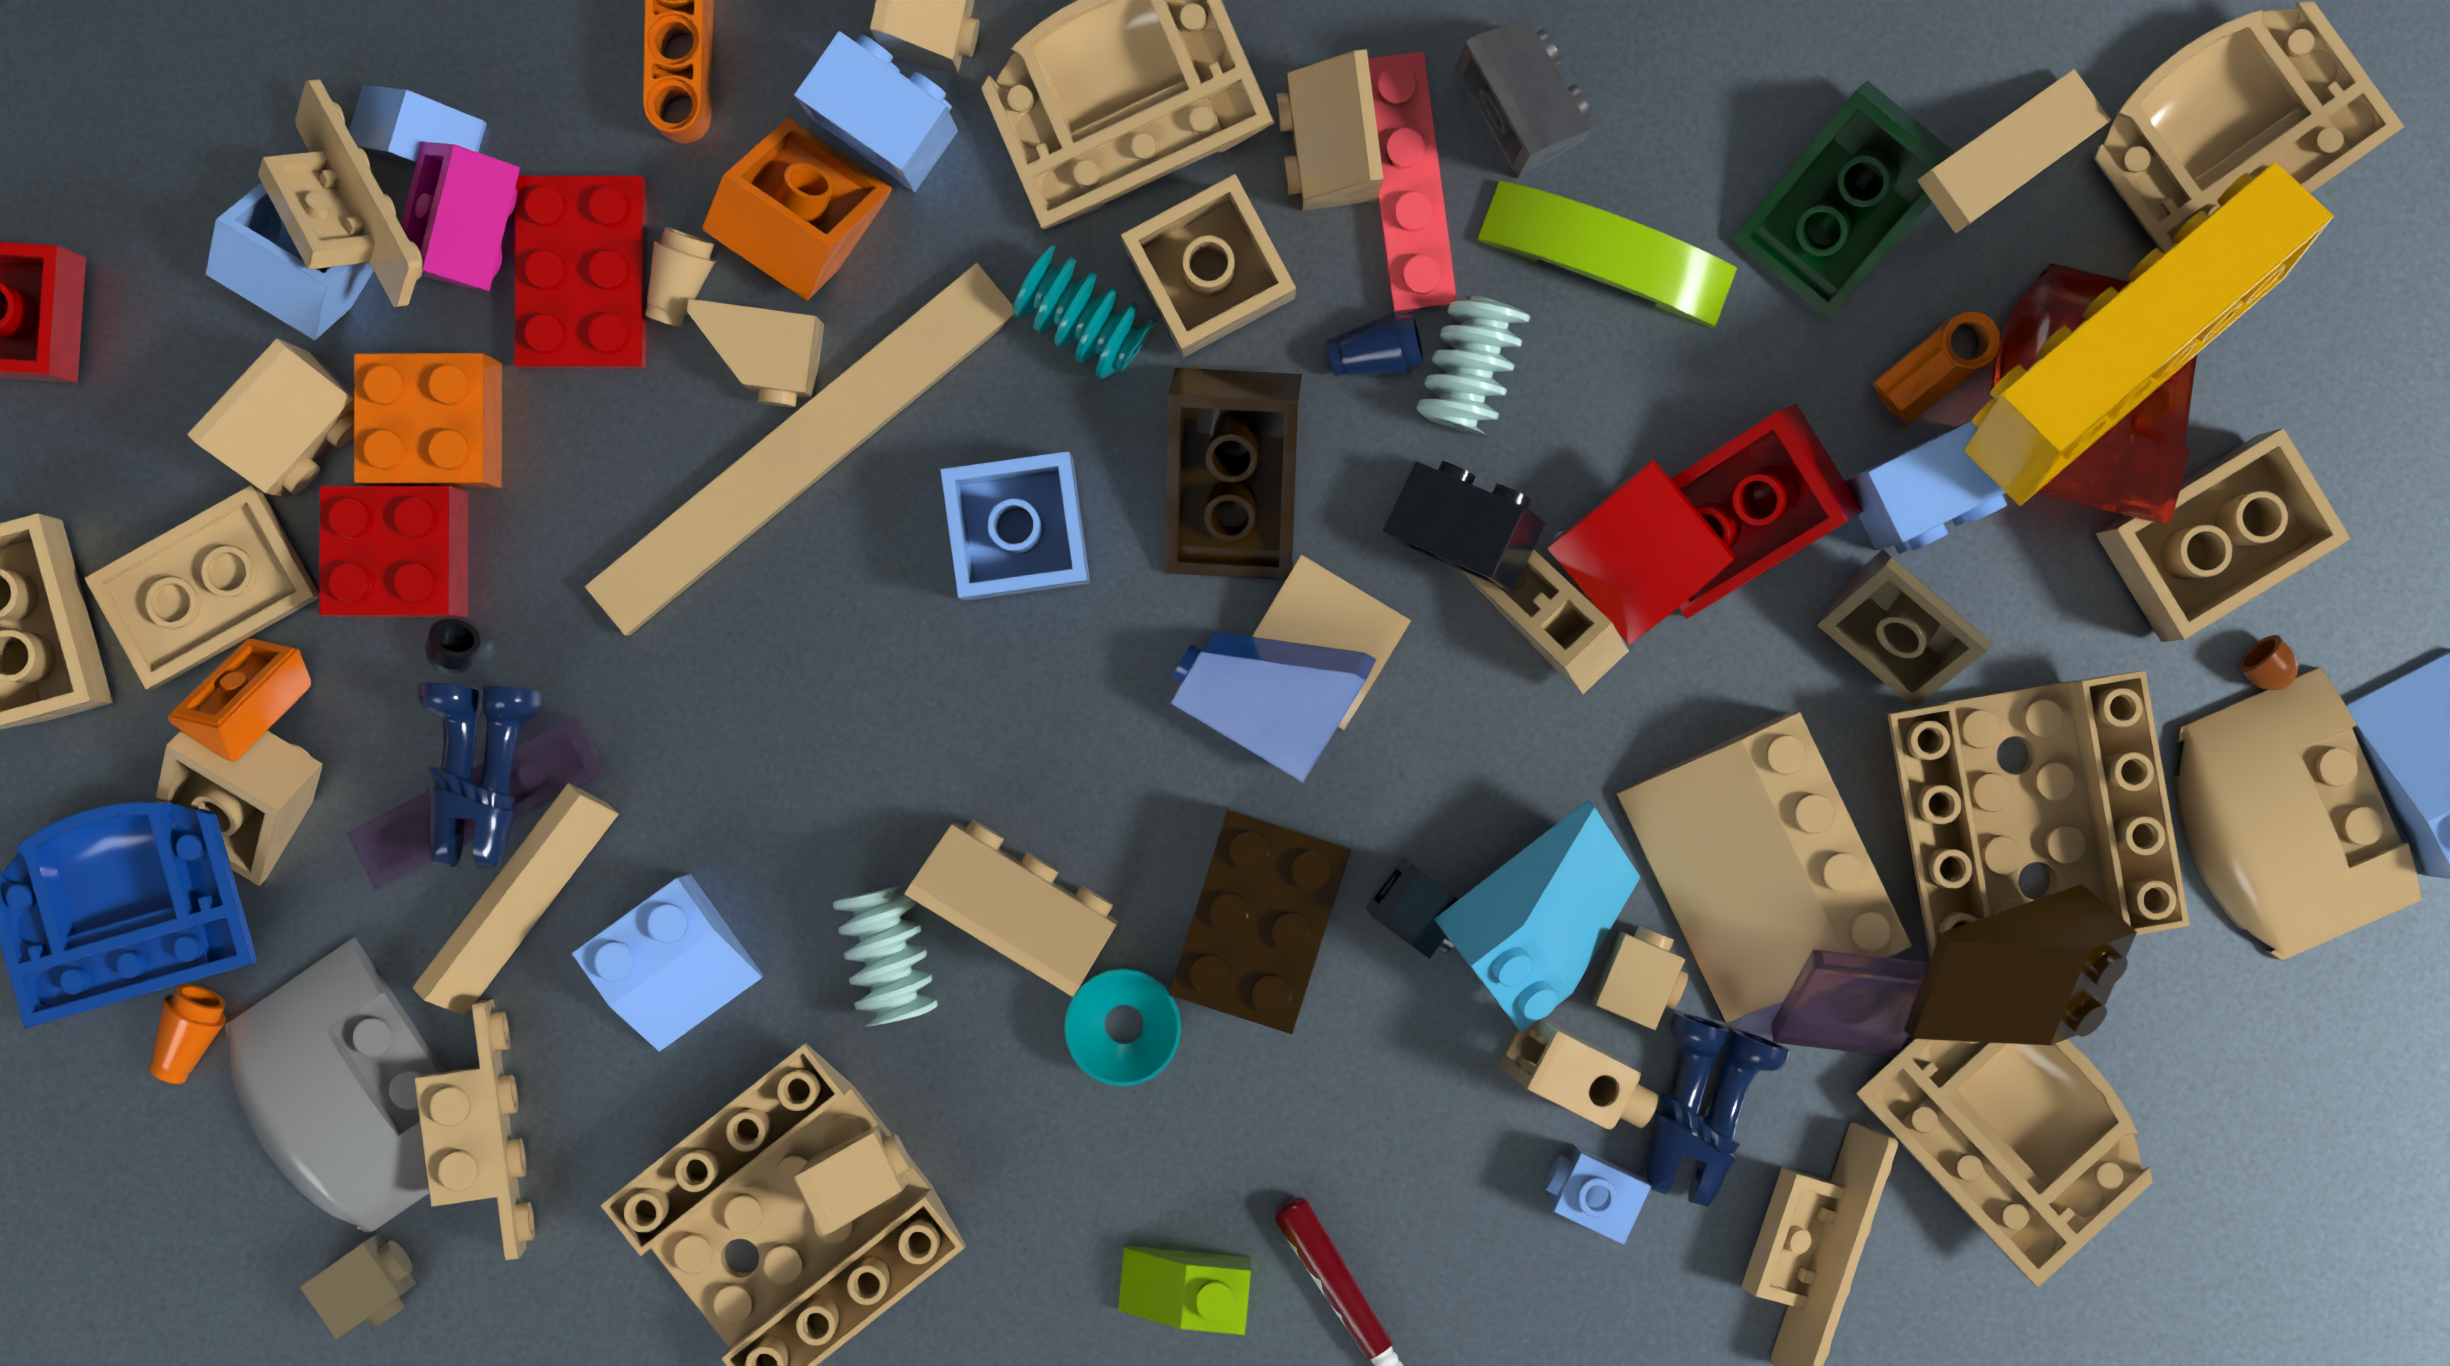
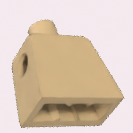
M1545 1018L1539 1019L1522 1033L1517 1028L1498 1063L1499 1067L1528 1090L1608 1130L1616 1126L1619 1118L1638 1128H1643L1650 1121L1657 1107L1658 1095L1638 1084L1641 1075L1639 1071L1617 1056Z

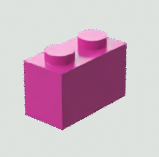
M421 142L401 222V227L408 240L414 242L420 251L422 258L421 276L456 287L490 291L492 279L498 273L502 263L501 243L507 219L517 203L518 191L515 187L520 167L455 144Z

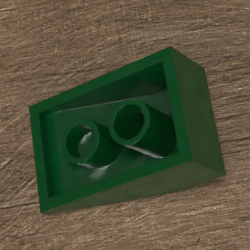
M1867 80L1851 95L1732 239L1830 320L1932 202L1917 180L1955 152Z

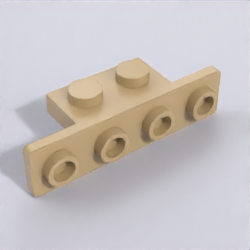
M320 79L306 80L295 118V125L309 152L263 157L258 176L308 270L370 262L394 307L407 306L410 302L416 280L422 274L420 251L414 242L408 240L396 218V211L391 198L387 194H383L370 171L367 154L362 148L357 147L349 133L341 107L338 103L332 102Z
M486 999L472 1004L480 1067L420 1075L415 1078L431 1207L497 1197L505 1260L519 1259L526 1251V1241L534 1240L535 1225L531 1203H521L517 1179L518 1177L526 1176L527 1168L523 1141L521 1138L512 1139L509 1114L518 1112L516 1082L513 1075L504 1076L501 1050H508L510 1048L508 1020L504 1011H495L494 999Z
M1853 1122L1848 1127L1830 1181L1784 1167L1781 1168L1741 1289L1756 1297L1788 1305L1771 1354V1362L1774 1365H1824L1830 1352L1831 1342L1842 1309L1850 1293L1851 1283L1861 1253L1870 1234L1880 1197L1892 1169V1162L1898 1147L1896 1139Z

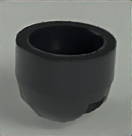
M448 618L437 621L430 628L426 641L427 661L435 670L445 675L460 674L468 670L475 661L480 647L481 638L478 631L469 623L459 619Z

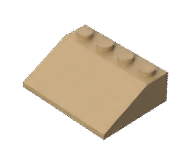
M1785 712L1615 793L1724 1023H1729L1853 975L1912 947L1800 712Z

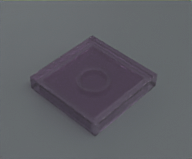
M1813 950L1771 1023L1773 1043L1895 1057L1908 1037L1904 1028L1929 963Z

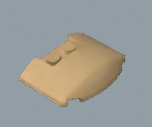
M1077 0L1058 10L1024 35L1011 48L1015 53L1006 63L996 82L989 75L981 87L1042 229L1103 208L1109 201L1217 151L1222 153L1275 123L1222 0Z
M2314 1L2296 3L2297 9L2264 12L2262 9L2224 23L2205 33L2177 51L2153 71L2138 86L2117 113L2104 146L2102 144L2099 145L2094 160L2163 254L2176 244L2172 240L2173 237L2196 213L2202 210L2209 216L2219 208L2220 205L2217 203L2219 197L2244 173L2255 179L2274 162H2277L2309 193H2312L2404 128L2402 122Z
M2316 667L2297 675L2292 684L2284 689L2262 690L2177 727L2175 742L2185 741L2181 757L2180 776H2174V790L2180 822L2193 860L2204 882L2229 918L2240 929H2247L2253 936L2270 946L2272 949L2266 952L2282 961L2422 901L2420 884L2409 844L2401 842L2352 729L2357 724L2321 667Z
M1914 1039L1855 1093L1887 1131L1904 1146L1987 1235V1238L2037 1288L2153 1183L2150 1167L2142 1170L2138 1144L2134 1136L2138 1132L2123 1103L2105 1077L2067 1039L2050 1046Z

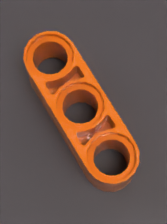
M645 0L643 82L645 115L664 137L675 143H693L703 137L710 127L712 118L714 0ZM680 33L693 35V46L686 56L676 60L665 57V47L671 37ZM679 96L690 97L692 99V110L687 119L675 124L665 122L663 114L668 102Z

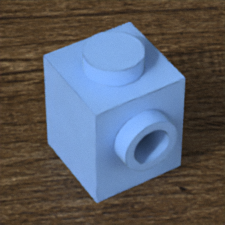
M1575 1144L1568 1158L1562 1155L1556 1158L1544 1185V1190L1551 1193L1547 1202L1555 1213L1623 1245L1651 1189V1185L1642 1176Z

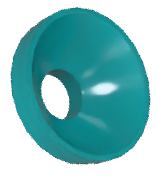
M1125 968L1107 970L1093 976L1084 983L1074 997H1072L1064 1024L1067 1047L1080 1069L1095 1080L1107 1085L1121 1087L1141 1084L1162 1072L1176 1053L1180 1043L1182 1028L1180 1011L1174 997L1169 995L1165 985L1144 972ZM1118 1005H1129L1140 1012L1144 1025L1141 1034L1135 1040L1119 1042L1107 1033L1105 1019L1112 1008Z

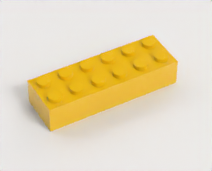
M2274 162L2255 179L2247 173L2241 175L2219 197L2217 203L2220 207L2208 216L2202 210L2196 213L2175 234L2172 240L2176 244L2165 254L2158 248L2150 252L2130 272L2127 278L2131 282L2119 293L2113 287H2109L2084 311L2082 316L2086 320L2074 331L2070 330L2066 325L2060 328L2038 350L2036 355L2040 359L2027 371L2021 365H2017L1994 386L1990 392L1993 399L1971 421L1977 428V431L1967 444L1964 452L2019 506H2022L2284 280L2333 219L2334 215L2277 162Z

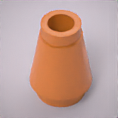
M180 984L176 986L173 995L164 998L152 1061L149 1066V1072L154 1077L172 1084L186 1082L189 1073L192 1072L226 1022V1017L223 1014L226 1002L220 995L198 985Z

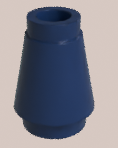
M1394 311L1343 333L1339 337L1327 339L1329 359L1335 377L1346 374L1350 376L1410 373V366L1424 363L1420 335L1413 313L1398 316L1397 311Z

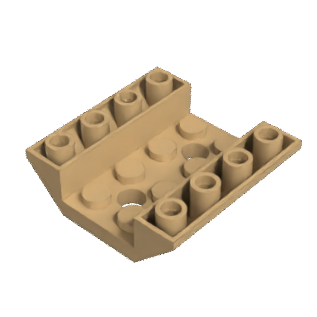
M2146 670L2029 687L1936 703L1887 714L1930 960L1942 932L2083 884L2137 931L2136 935L2190 926ZM2009 737L2020 739L2028 750V760L2025 766L2019 772L2013 774L2005 772L1997 761L1998 747ZM2038 862L2047 869L2050 876V884L2043 895L2034 899L2028 898L2020 890L2019 875L2025 866Z
M807 1043L802 1045L600 1205L640 1256L649 1249L653 1250L729 1347L721 1358L726 1366H817L966 1247L932 1184L910 1156L912 1169L905 1172L909 1182L902 1192L841 1228L822 1236L794 1178L795 1174L813 1156L879 1124L882 1125L887 1137L892 1134L857 1089ZM745 1239L754 1244L759 1253V1263L756 1269L750 1272H739L729 1266L725 1250L730 1241Z

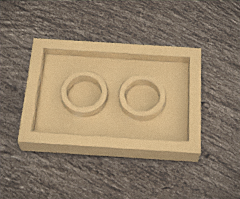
M255 485L244 488L84 578L146 690H155L319 598V592L264 493Z

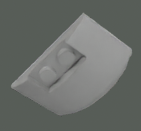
M352 938L227 1023L226 1039H230V1069L236 1093L247 1120L266 1153L285 1177L312 1203L336 1218L357 1225L356 1230L369 1235L430 1193L415 1078L420 1075L446 1072V1070L357 939Z

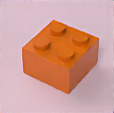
M484 353L354 354V483L364 486H451L458 489L502 488V362Z

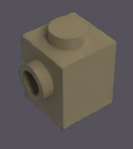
M380 1232L354 1248L299 1288L335 1340H337L364 1320L374 1330L400 1312L406 1306L399 1296L417 1283L410 1275L413 1267L406 1252L395 1241L389 1240L387 1242Z

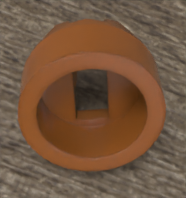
M2271 635L2253 645L2242 657L2238 668L2257 687L2267 690H2281L2292 684L2297 676L2298 659L2293 650L2279 635Z

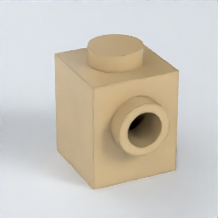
M1638 925L1634 936L1618 930L1588 1000L1596 1006L1656 1031L1665 1007L1674 1009L1682 997L1688 980V973L1681 971L1686 959L1670 952L1674 942L1673 939Z

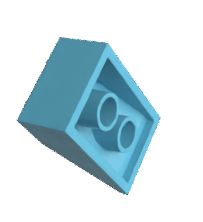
M1587 800L1434 918V920L1484 987L1522 1033L1536 1021L1549 1015L1558 1004L1574 992L1641 877L1596 808Z

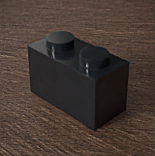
M1416 461L1383 531L1410 549L1513 593L1546 524L1528 509L1531 499L1501 484H1496L1492 493L1474 486L1473 484L1477 478L1475 475L1446 461L1441 462L1438 470Z

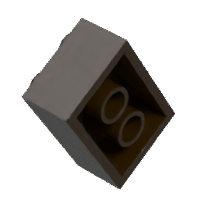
M1227 808L1169 995L1293 1034L1351 848L1332 840Z

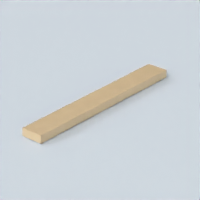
M978 263L974 264L584 587L625 636H630L1016 317L1013 314V305Z

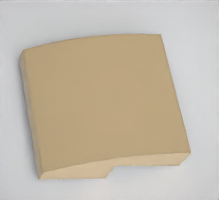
M1301 555L1252 637L1364 652L1377 659L1366 682L1338 725L1340 729L1345 730L1411 620Z

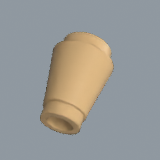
M665 227L661 241L654 240L647 298L648 306L645 312L647 317L669 325L682 327L684 317L688 314V299H696L715 263V260L710 258L714 246L713 242L683 231Z

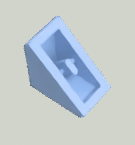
M363 84L349 133L357 147L362 148L366 153L415 167L421 142L455 144L478 152L487 123L406 89Z

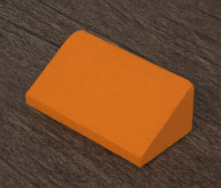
M248 638L168 715L170 723L220 757L233 762L237 761L309 689L311 679L299 649Z

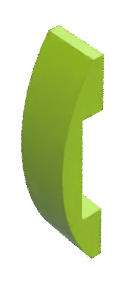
M1499 180L1477 239L1481 243L1535 263L1540 259L1656 302L1654 306L1656 308L1710 328L1716 327L1737 267L1710 253L1645 225L1572 199L1504 180Z

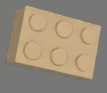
M2284 428L2253 437L2095 533L2161 642L2189 638L2351 540V537Z

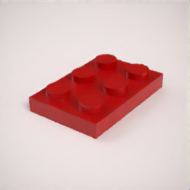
M518 175L515 187L518 191V198L515 206L514 366L520 369H646L647 180L643 176Z

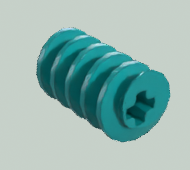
M1056 245L1051 246L1034 264L1022 282L1014 302L1013 314L1022 319L1037 310L1033 328L1039 334L1049 331L1058 324L1054 344L1058 348L1063 349L1079 340L1074 358L1080 364H1084L1100 355L1095 371L1099 378L1105 379L1117 370L1123 371L1145 344L1155 329L1158 320L1152 318L1139 328L1134 326L1133 323L1138 305L1133 302L1116 313L1112 309L1118 291L1112 287L1097 298L1093 296L1092 292L1097 275L1091 272L1077 283L1074 282L1071 278L1077 260L1070 257L1055 268L1051 265Z

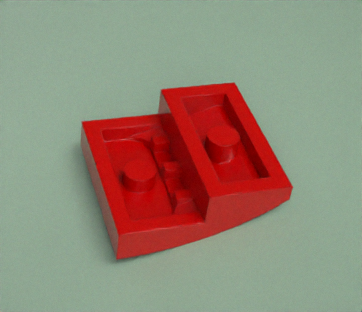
M1654 458L1606 494L1599 505L1554 538L1547 547L1600 612L1613 623L1617 632L1628 645L1632 644L1686 602L1735 558L1734 553Z

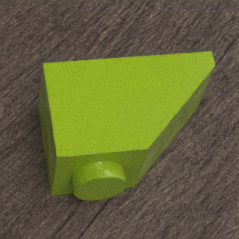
M1124 1245L1118 1311L1182 1330L1245 1335L1251 1259L1246 1256Z

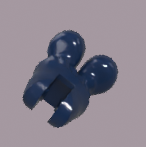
M433 682L419 684L418 700L421 706L429 712L438 715L443 722L441 768H428L434 788L426 787L429 799V850L434 865L457 866L463 850L465 819H475L473 854L476 866L479 869L500 868L508 844L509 833L517 815L516 812L511 811L516 797L509 795L510 777L516 745L522 726L539 710L542 697L541 692L503 686L484 687L482 691L474 687ZM482 711H484L487 719L486 743L481 779L477 783L472 780V768L477 729Z
M1674 1012L1670 1028L1672 1036L1682 1046L1681 1063L1673 1095L1660 1092L1663 1112L1655 1111L1656 1129L1649 1154L1647 1182L1651 1185L1652 1190L1667 1194L1675 1179L1682 1155L1696 1159L1697 1162L1688 1190V1201L1708 1207L1716 1197L1730 1166L1737 1158L1733 1154L1741 1143L1734 1139L1742 1104L1755 1075L1759 1071L1780 1070L1788 1060L1790 1049L1750 1032L1732 1028L1715 1095L1708 1115L1703 1117L1698 1112L1701 1098L1715 1057L1721 1051L1727 1039L1729 1029L1720 1023L1706 1018Z

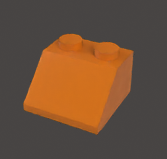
M788 117L722 176L702 230L808 301L840 269L888 199L892 187Z

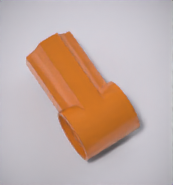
M1972 311L1951 316L1940 322L1933 333L1871 384L1888 409L1905 425H1909L1972 372L1993 360L1998 353L2001 343L2000 331L1995 322L1986 314ZM1959 325L1970 327L1978 337L1979 346L1977 353L1970 360L1959 357L1951 345L1953 331Z

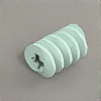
M1466 295L1465 297L1468 300L1451 302L1447 310L1449 315L1461 325L1444 326L1439 335L1453 349L1435 351L1432 357L1433 363L1446 374L1428 375L1424 382L1426 388L1439 398L1421 399L1416 409L1428 420L1441 426L1471 435L1490 438L1476 427L1477 422L1480 420H1498L1499 417L1497 411L1484 403L1485 397L1503 396L1507 392L1505 387L1492 378L1493 372L1513 371L1515 367L1512 362L1500 354V350L1502 347H1521L1523 341L1508 330L1509 323L1529 322L1530 315L1518 308L1489 298Z
M901 886L859 894L833 902L835 910L854 913V918L840 926L838 931L841 935L859 937L860 943L843 954L846 960L864 962L865 964L864 969L849 978L850 985L870 987L871 993L854 1003L855 1010L875 1012L876 1018L864 1025V1027L920 1016L928 1013L938 1005L937 997L917 994L919 989L932 981V974L928 971L911 968L912 965L926 957L927 951L926 947L906 944V940L919 933L922 928L920 922L901 919L900 916L916 905V901L908 896L895 894V890Z

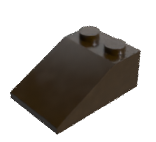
M1175 368L1168 393L1165 573L1281 580L1288 578L1293 567L1302 374Z
M2083 884L1942 932L1904 1031L1912 1039L2049 1046L2076 1035L2081 1037L2087 1036L2101 1025L2107 1015L2105 1005L2115 982L2121 978L2127 969L2128 960L2126 957L2137 931Z

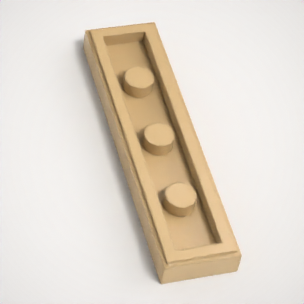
M2073 69L1931 169L1917 181L1952 230L1957 233L2111 121V118L2077 71Z
M568 783L412 987L414 991L424 1001L466 1016L472 1008V1004L476 1003L619 813L607 802Z

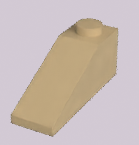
M1534 549L1513 593L1461 571L1539 654L1582 695L1629 652L1613 623Z

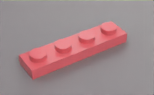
M1424 51L1368 58L1383 171V183L1378 197L1392 310L1400 314L1449 307L1451 302L1457 301Z

